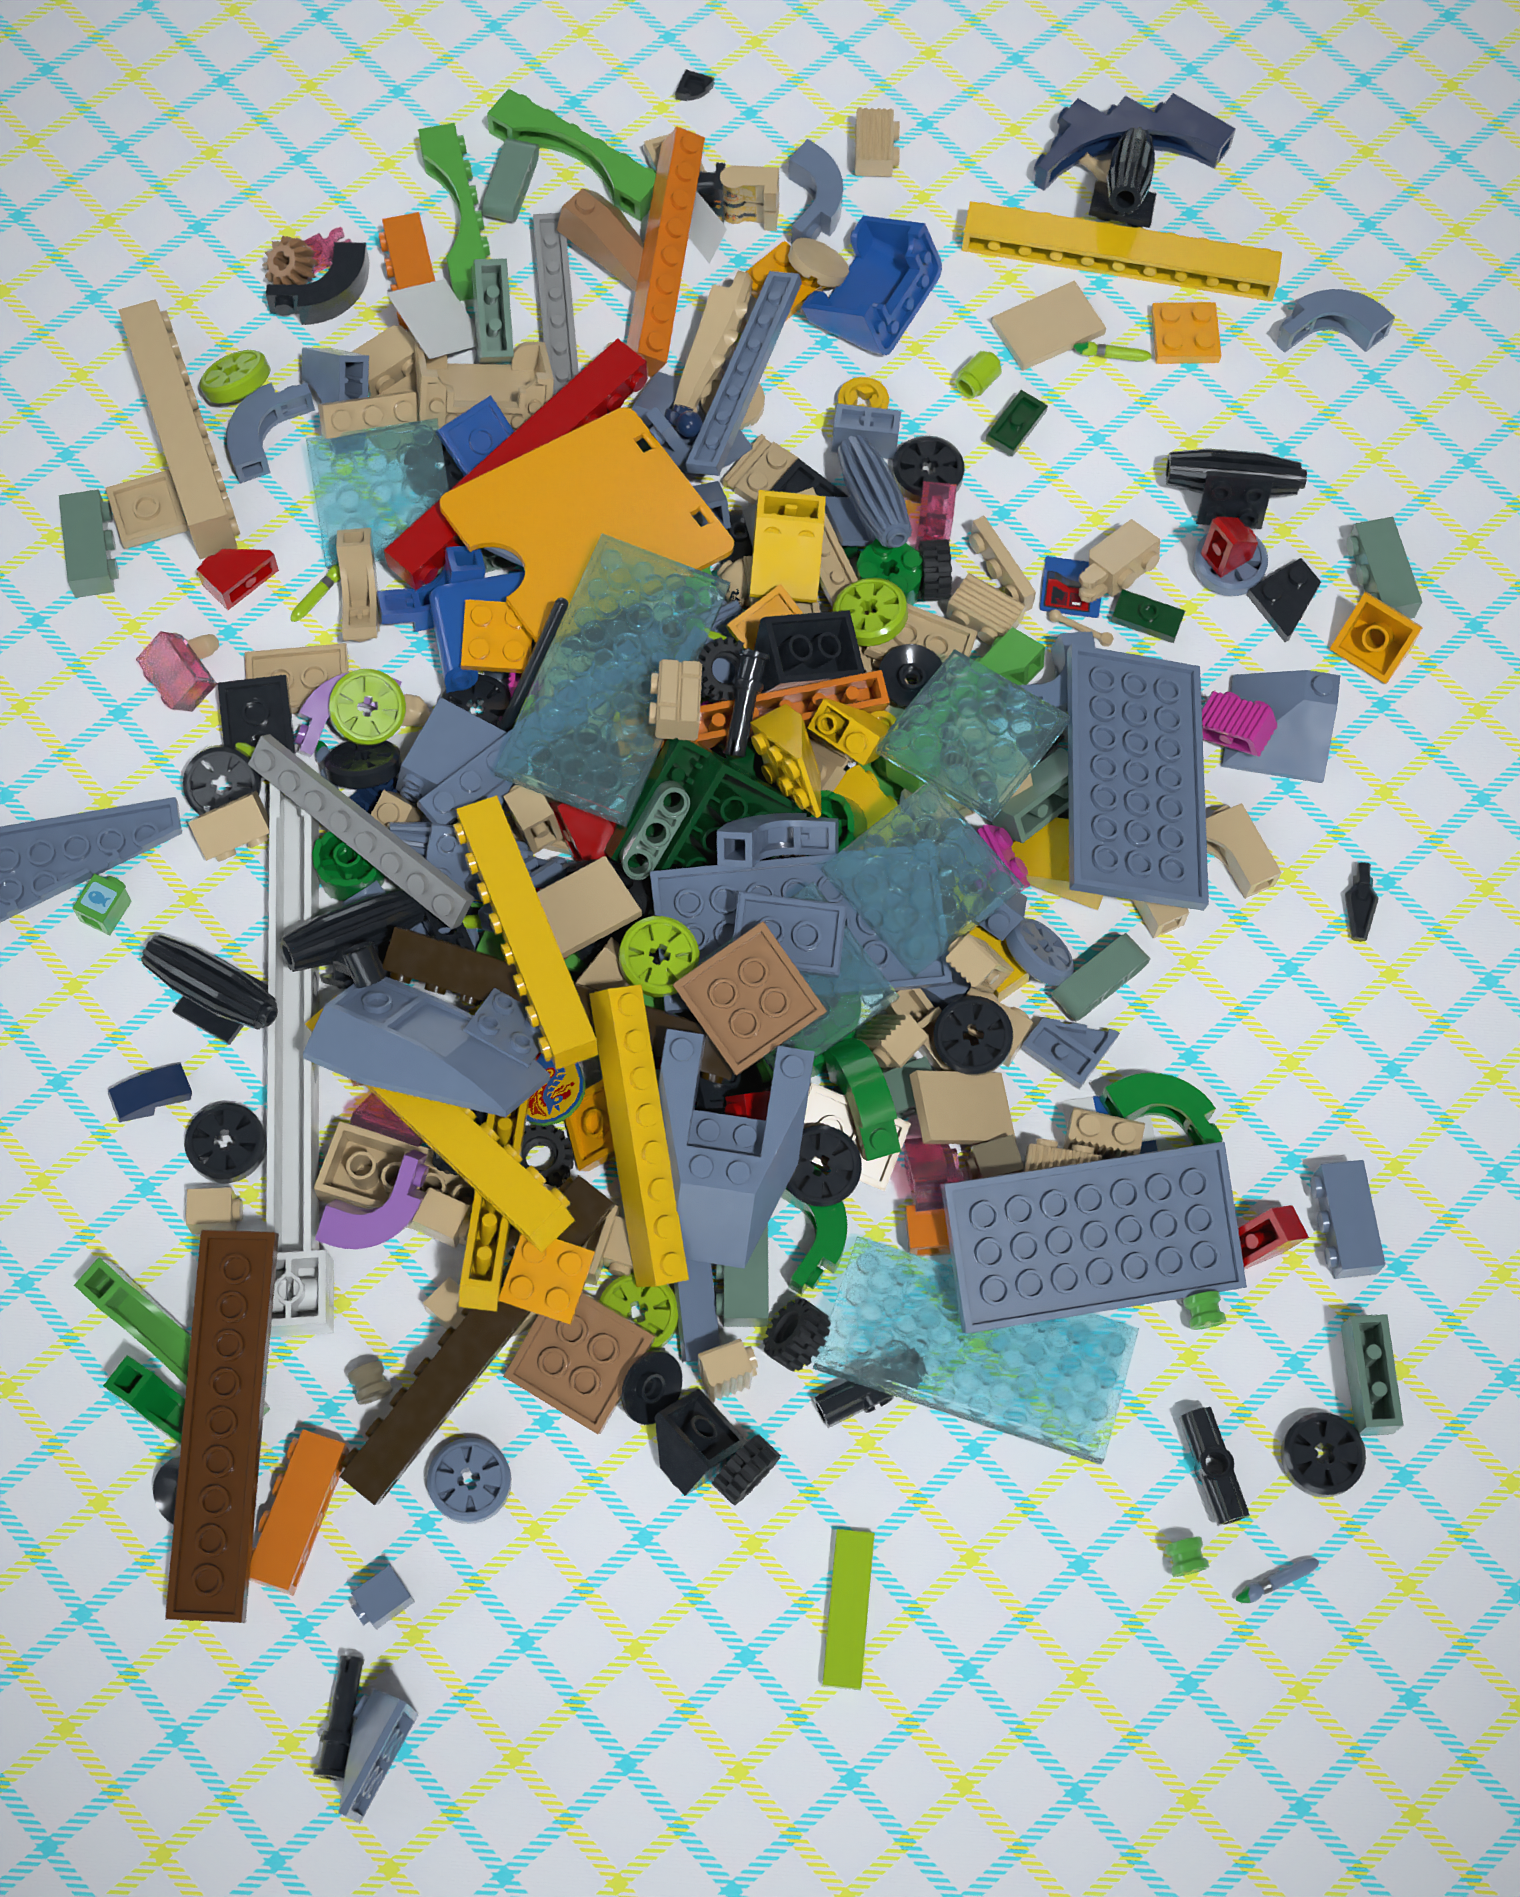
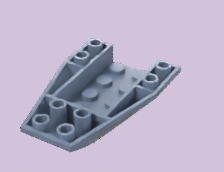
M385 977L378 983L365 988H356L353 984L325 1004L303 1051V1059L364 1085L502 1117H507L550 1080V1074L536 1060H533L527 1068L464 1032V1028L473 1015L444 1000L389 977Z

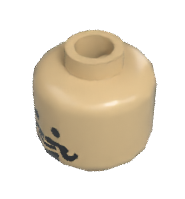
M743 558L735 562L728 560L717 572V575L720 577L717 582V590L729 602L737 599L741 608L745 606L749 608Z

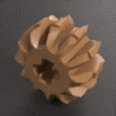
M282 236L280 242L272 241V251L264 252L268 257V261L262 264L264 269L268 270L265 278L273 284L302 285L308 284V278L316 277L312 272V268L318 265L316 260L312 259L315 251L307 246V243L302 239Z

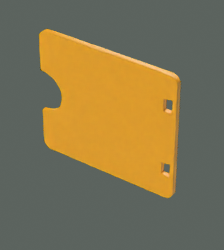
M626 407L614 410L444 493L440 498V511L470 552L487 547L501 548L513 553L522 562L525 570L524 579L518 589L506 597V602L536 643L555 601L560 597L567 599L569 603L568 609L550 648L729 557L734 548L732 536L638 414ZM644 438L651 447V450L643 452L636 442ZM700 511L709 524L700 527L693 518V515Z

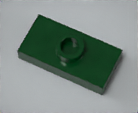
M1020 390L987 433L985 441L1013 457L1046 414L1048 405Z
M1122 589L1111 622L1174 643L1186 610Z

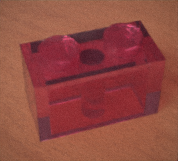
M923 481L915 550H919V542L921 540L947 539L950 542L957 485Z
M160 631L136 658L144 670V677L154 684L161 694L162 702L172 710L193 712L217 685V682L181 634Z
M922 1137L905 1139L903 1144L904 1169L915 1211L944 1209L941 1184L965 1181L963 1170H958L959 1161L956 1148L950 1149L949 1144H923Z

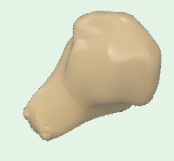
M1086 153L1079 160V163L1089 169L1099 181L1107 182L1111 159L1100 161Z
M404 694L406 712L401 726H424L432 711L420 696Z

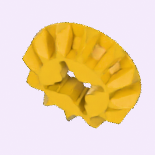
M870 377L853 378L847 381L838 393V404L866 407L864 404L857 405L858 397H861L863 400L869 398V407L888 409L889 394L882 383Z

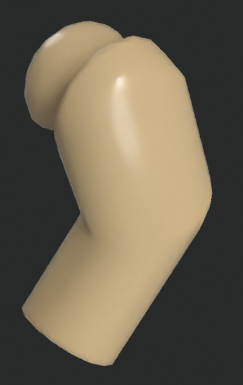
M174 632L169 636L166 645L186 659L198 661L214 654L219 648V640L213 634L201 635L188 640Z

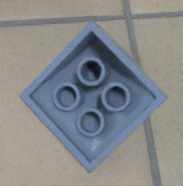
M1311 670L1233 675L1230 692L1239 696L1241 700L1245 699L1247 702L1251 701L1254 703V701L1258 700L1268 704L1273 710L1277 729L1274 730V734L1271 735L1270 740H1268L1264 751L1261 752L1259 757L1224 746L1222 767L1323 783L1337 712L1341 675Z
M373 1689L370 1697L364 1695L361 1698L353 1714L358 1719L353 1727L338 1811L341 1815L359 1824L363 1820L419 1716L408 1703L376 1689Z

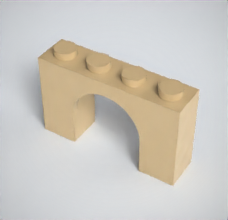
M1242 803L1234 807L1229 805L1222 806L1215 810L1210 817L1206 818L1207 853L1218 858L1227 867L1244 899L1276 885L1282 872ZM1132 900L1153 939L1184 926L1190 913L1188 908Z

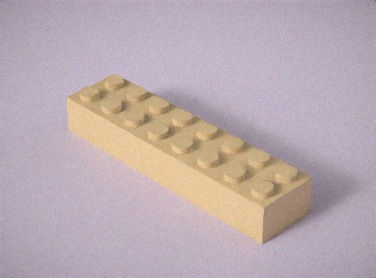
M156 299L118 309L199 559L215 555L221 549H238L234 536L239 535L240 530L167 310L160 312Z
M340 1121L313 1188L319 1201L324 1203H330L338 1199L361 1208L383 1206L392 1194L404 1155L414 1149L427 1154L424 1165L429 1167L423 1186L416 1189L427 1193L430 1187L469 1205L471 1212L475 1189L460 1175L446 1174L433 1166L432 1149ZM544 1184L549 1191L554 1188V1186ZM615 1205L582 1247L596 1252L586 1280L588 1284L597 1286L604 1265L603 1255L616 1216H619L617 1205ZM413 1222L407 1227L416 1230ZM510 1224L505 1258L510 1260L512 1257L508 1253L521 1235L512 1224ZM461 1239L458 1244L466 1246L467 1239L465 1241Z

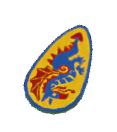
M539 1052L536 1056V1061L550 1074V1080L530 1096L526 1120L533 1125L548 1126L557 1124L570 1117L580 1106L585 1095V1080L579 1063L556 1070L552 1058L545 1060L543 1054Z

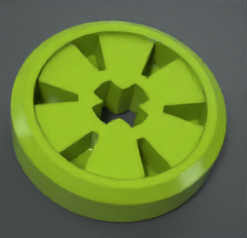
M256 350L237 351L222 357L209 366L202 375L199 386L208 401L221 404L230 403L245 398L258 390L269 377L271 368L262 352Z
M881 578L862 579L848 585L839 593L833 604V611L850 610L859 646H876L892 640L903 630L908 619V606L903 591L891 581ZM872 609H876L877 612L872 613L871 611ZM868 610L870 613L865 615L864 612Z
M358 669L346 674L334 686L329 697L328 712L334 728L343 738L358 745L369 746L388 740L399 730L405 717L406 702L400 686L392 677L375 669ZM364 698H370V704H376V710L371 711L369 717L363 716V711H358V704H362Z
M666 916L647 917L636 922L624 935L618 952L619 967L623 977L630 986L642 985L643 994L652 997L670 996L677 993L672 984L698 967V944L692 932L681 922ZM658 948L665 951L664 956L668 957V961L662 960L660 965L653 963L654 957L649 956V952L655 953Z
M630 1273L629 1276L623 1275L612 1281L599 1299L600 1302L627 1318L632 1315L631 1308L638 1305L640 1310L644 1307L648 1310L644 1313L645 1320L638 1323L636 1318L632 1320L657 1335L648 1352L658 1351L671 1340L677 1329L678 1310L676 1298L672 1289L667 1284L656 1287H636L634 1273Z

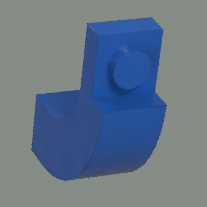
M466 546L446 547L443 571L435 580L421 586L417 591L413 588L377 591V604L381 623L413 622L415 631L434 628L429 601L430 593L436 587L444 584L485 578V565L481 548L470 552Z

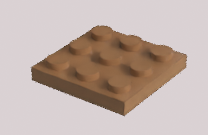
M764 921L672 984L736 1076L827 1013L825 1007Z
M583 1291L571 1325L540 1314L537 1316L503 1377L599 1435L621 1400L622 1386L627 1372L637 1359L649 1351L657 1335Z

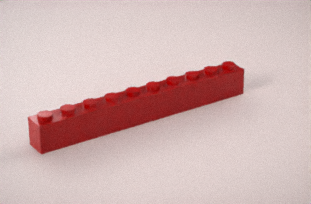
M617 338L452 489L621 408L626 398L633 392L640 391L646 384L648 379L647 361ZM438 500L385 548L384 554L388 567L417 591L423 584L430 583L436 577L438 571L445 565L446 547L465 546V544L440 511V500Z

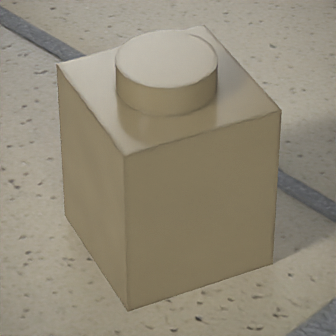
M1013 1135L972 1146L969 1159L965 1160L966 1169L971 1180L1023 1172L1025 1169Z

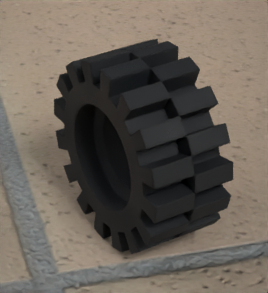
M947 539L921 540L919 542V552L923 559V576L920 589L922 600L950 599L952 592V566L949 541Z
M721 637L709 642L697 651L696 657L692 661L702 664L701 696L703 698L709 696L708 701L713 703L735 699L737 688H734L733 681L731 683L719 682L713 675L712 665L717 658L728 659L735 667L734 678H737L741 662L739 650L743 649L742 646L744 645L742 641L739 640L734 643V638L727 637L723 640Z
M529 1124L526 1125L521 1151L523 1160L520 1164L525 1169L529 1167L526 1157L532 1148L536 1146L550 1148L555 1155L554 1162L547 1169L537 1171L547 1181L545 1184L556 1185L559 1188L563 1184L564 1178L570 1177V1169H573L574 1165L573 1150L569 1138L565 1137L564 1132L560 1128L558 1131L555 1130L554 1125H548L547 1127L536 1125L534 1128H530Z
M795 1298L794 1302L789 1301L787 1303L786 1309L782 1307L778 1311L779 1316L777 1319L773 1317L771 1320L773 1326L772 1328H767L765 1334L768 1337L763 1340L765 1345L763 1349L766 1355L793 1372L795 1369L798 1371L802 1370L803 1364L806 1366L811 1364L812 1356L817 1358L820 1354L818 1351L819 1347H824L827 1342L824 1340V1337L829 1336L830 1329L827 1327L831 1325V1321L828 1319L829 1316L804 1298Z
M757 1434V1436L755 1435L745 1443L743 1448H740L735 1456L730 1458L727 1464L722 1467L719 1474L713 1479L712 1485L733 1506L737 1505L770 1473L769 1471L774 1468L781 1455L760 1434Z

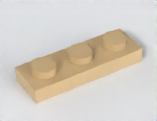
M415 391L318 404L322 437L326 439L420 425Z
M985 515L974 520L971 535L969 536L973 550L977 554L981 553L986 561L989 574L993 579L999 580L1003 586L1004 593L1026 605L1025 612L1032 609L1036 591Z

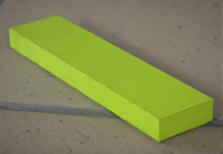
M843 1529L836 1530L822 1687L861 1691L875 1533Z

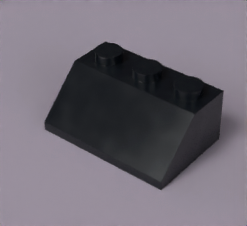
M850 610L768 616L760 620L754 651L769 654L770 660L765 662L762 677L764 690L758 694L865 673Z

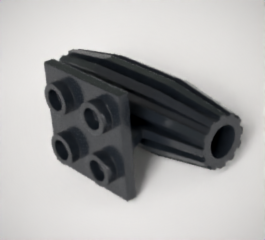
M1132 127L1129 131L1126 130L1112 152L1107 182L1098 180L1095 182L1088 215L1095 216L1101 221L1114 220L1123 222L1133 228H1150L1157 193L1149 192L1155 165V151L1151 135L1149 136L1147 130H1143L1142 127Z
M1213 448L1169 452L1165 482L1169 486L1202 494L1196 524L1211 525L1212 520L1216 517L1239 518L1245 526L1251 529H1262L1270 497L1297 495L1299 489H1305L1307 470L1302 469L1301 462L1262 452Z
M404 890L369 896L319 915L279 939L281 954L288 968L292 972L333 964L332 959L337 953V947L347 942L357 945L372 941L383 966L389 947L388 942L391 940L394 928L403 927L410 930L424 921V910L427 909ZM334 965L331 973L321 976L323 983L337 986L338 989H347L354 984L351 976L336 971ZM384 970L386 977H390L391 972Z
M161 934L154 936L146 944L147 946L142 952V964L170 989L183 996L172 1010L180 1018L228 1045L232 1043L244 1025L260 1030V1028L268 1027L275 1021L278 1014L276 999L268 993V985L197 946Z

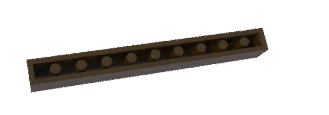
M403 927L394 928L383 963L384 970L391 972L389 978L406 984H411L412 979L425 982V990L445 995L446 990H450L460 994L458 1000L475 1006H480V1002L485 1001L494 988L526 1006L530 1005L527 996L520 997L515 986L513 975L518 973L514 964L507 965L503 959ZM573 982L596 1037L589 994L600 990ZM645 1005L653 1058L654 1056L663 1057L667 1029L704 1034L706 1039L701 1071H703L701 1078L722 1084L723 1078L731 1080L734 1072L698 1021Z
M578 1175L574 1181L570 1177L567 1178L558 1189L571 1203L567 1210L575 1221L556 1239L583 1247L615 1207V1203ZM518 1241L514 1244V1246L508 1253V1255H510L512 1258L516 1250ZM512 1259L503 1269L500 1293ZM498 1301L497 1311L464 1307L461 1315L465 1317L456 1329L450 1326L437 1342L441 1349L433 1359L426 1356L413 1372L417 1379L409 1389L403 1386L395 1394L389 1403L393 1407L391 1412L384 1420L378 1417L365 1433L369 1438L360 1450L354 1447L341 1463L345 1470L339 1477L374 1506L380 1504L529 1316L531 1311Z

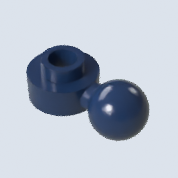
M675 404L674 409H666L665 418L671 425L676 426L678 432L684 437L691 438L697 436L703 425L700 415L694 412L693 408Z

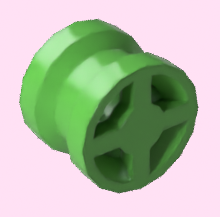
M1218 1291L1194 1294L1183 1300L1185 1308L1190 1310L1191 1319L1189 1320L1191 1330L1207 1329L1227 1321L1225 1313L1220 1311L1219 1308L1221 1297Z
M1201 1537L1187 1538L1164 1546L1166 1554L1172 1558L1173 1566L1171 1572L1173 1577L1185 1576L1210 1568L1208 1559L1204 1558L1201 1552L1203 1546Z

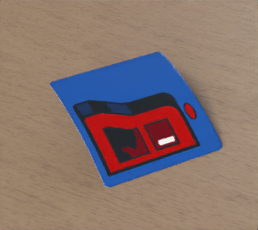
M1046 556L1040 610L1050 612L1057 609L1061 614L1098 618L1101 598L1096 599L1093 603L1081 601L1079 596V590L1082 587L1079 582V576L1082 574V571L1084 572L1089 567V562Z

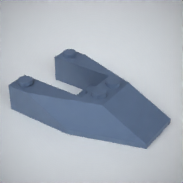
M667 1029L658 1090L685 1257L687 1260L745 1268L798 1165L815 1051L783 1046L777 1047L767 1119L764 1121L694 1110L706 1037L704 1034Z

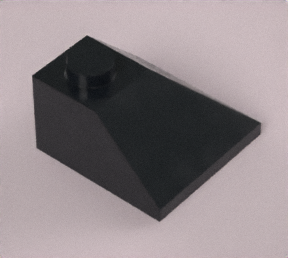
M700 1388L659 1411L655 1416L660 1469L684 1496L690 1494L711 1479L747 1443L745 1438Z

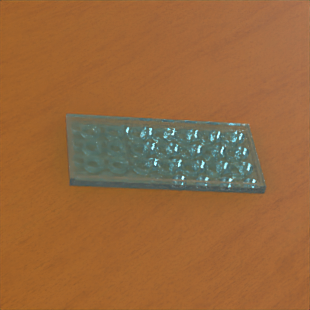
M602 533L497 763L494 776L627 827L664 739L655 736L656 724H649L650 702L657 703V694H650L651 674L659 673V661L662 659L679 660V662L699 660V654L707 642L729 591L730 582Z
M857 1236L829 1318L831 1325L827 1328L830 1329V1334L824 1337V1340L827 1341L825 1346L819 1347L818 1351L820 1354L815 1359L813 1369L1102 1465L1106 1457L1139 1328L1090 1313L965 1334L962 1333L953 1267Z

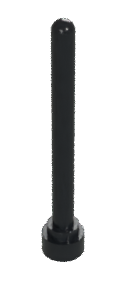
M560 597L555 601L504 715L492 722V725L507 733L517 726L516 720L568 609L569 603L567 599Z

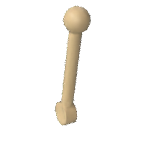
M1057 609L1049 612L1048 616L1052 622H1062L1081 632L1092 631L1093 637L1099 639L1102 646L1109 647L1114 640L1110 632H1097L1062 616L1061 612Z

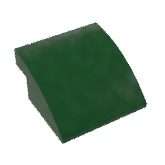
M678 738L668 739L604 851L611 859L620 863L619 854L656 788L665 781H675L683 786L690 798V807L653 871L717 865V830L731 821L757 815L807 813L808 811L806 809L801 810L795 800L789 796L785 797L778 789L700 743L691 740H679ZM677 792L667 794L663 804L667 807L676 806L680 802L681 794ZM652 823L647 827L646 835L648 837L659 836L662 833L663 825ZM640 853L632 855L628 860V865L633 868L642 866L646 859L645 855ZM776 856L768 857V858L762 859V860H760V861L771 860L772 858H774V857H776ZM649 875V876H648L647 878H645V879H646L647 882L651 885L650 875Z

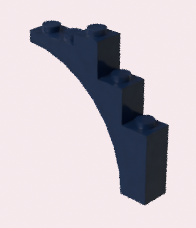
M1172 93L1165 103L1161 101L1155 111L1125 95L1118 105L1113 104L1109 108L1107 114L1077 98L1069 108L1066 106L1061 111L1057 119V124H1059L1058 135L1053 140L1050 151L1046 155L1044 153L1041 154L1035 163L1034 171H1036L1034 186L1045 191L1060 175L1079 164V160L1086 153L1092 157L1112 153L1126 130L1129 131L1132 127H1142L1143 130L1149 132V136L1151 135L1154 151L1170 152L1192 158L1215 169L1230 150L1236 128L1175 93Z

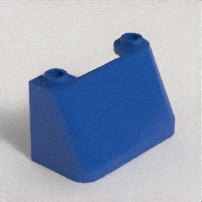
M863 215L855 229L851 232L850 242L856 258L850 265L849 273L841 286H836L829 298L825 292H812L801 308L809 322L872 353L888 355L893 351L937 284L942 272V262L925 223Z
M525 571L444 584L436 587L430 593L429 601L446 693L466 690L475 685L478 680V670L461 669L465 599L506 602V597L521 585ZM532 639V651H533V649H534V647H535V645H536V642L534 641V639Z

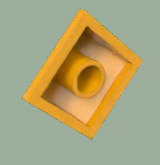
M1364 592L1329 649L1387 684L1412 650L1423 626L1368 592Z

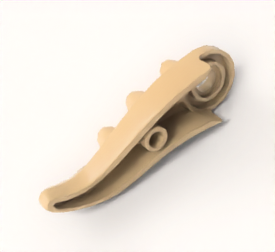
M738 270L730 287L712 285L697 334L681 376L674 405L679 404L693 408V411L697 413L696 407L701 398L709 395L712 390L711 382L723 379L722 366L727 359L732 358L736 349L734 343L738 338V332L743 333L747 324L744 315L747 313L753 285L749 273Z

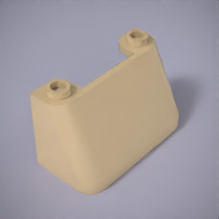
M415 339L419 419L421 428L429 435L438 436L435 432L436 430L490 395L515 432L553 397L554 378L545 342H523L517 345L514 349L511 365L448 363L447 355L429 359Z

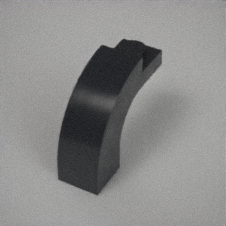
M334 242L331 267L323 277L315 282L302 285L267 284L266 298L270 314L282 316L299 314L302 325H311L326 322L346 312L360 298L368 281L370 261L366 243Z

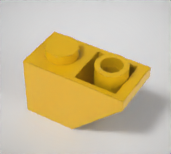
M827 698L823 699L807 727L863 766L879 758L894 732L892 728L868 712Z

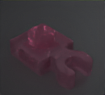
M342 227L331 230L329 236L323 239L320 233H317L304 240L307 246L315 251L312 259H315L318 265L312 268L314 274L331 266L334 242H338V240L345 237ZM349 238V239H346V240L343 241V242H352V241H351L350 238Z

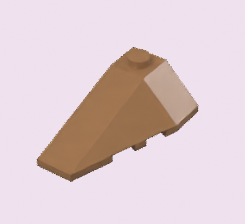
M582 188L562 205L557 231L636 292L644 242L620 209L598 192Z

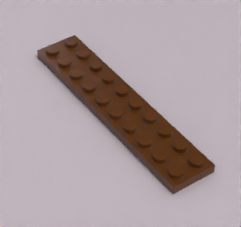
M201 1230L165 1620L246 1623L279 1234L276 1232Z

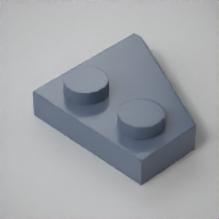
M1043 1017L1024 1041L1021 1049L1080 1089L1117 1040L1120 1033L1113 1029H1109L1108 1032L1089 1029L1084 1024H1065L1060 1020Z

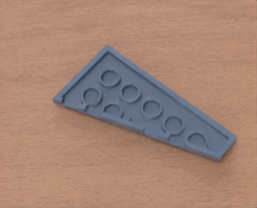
M172 797L1 826L0 923L91 879L94 873L99 875L181 835L182 827L177 798Z

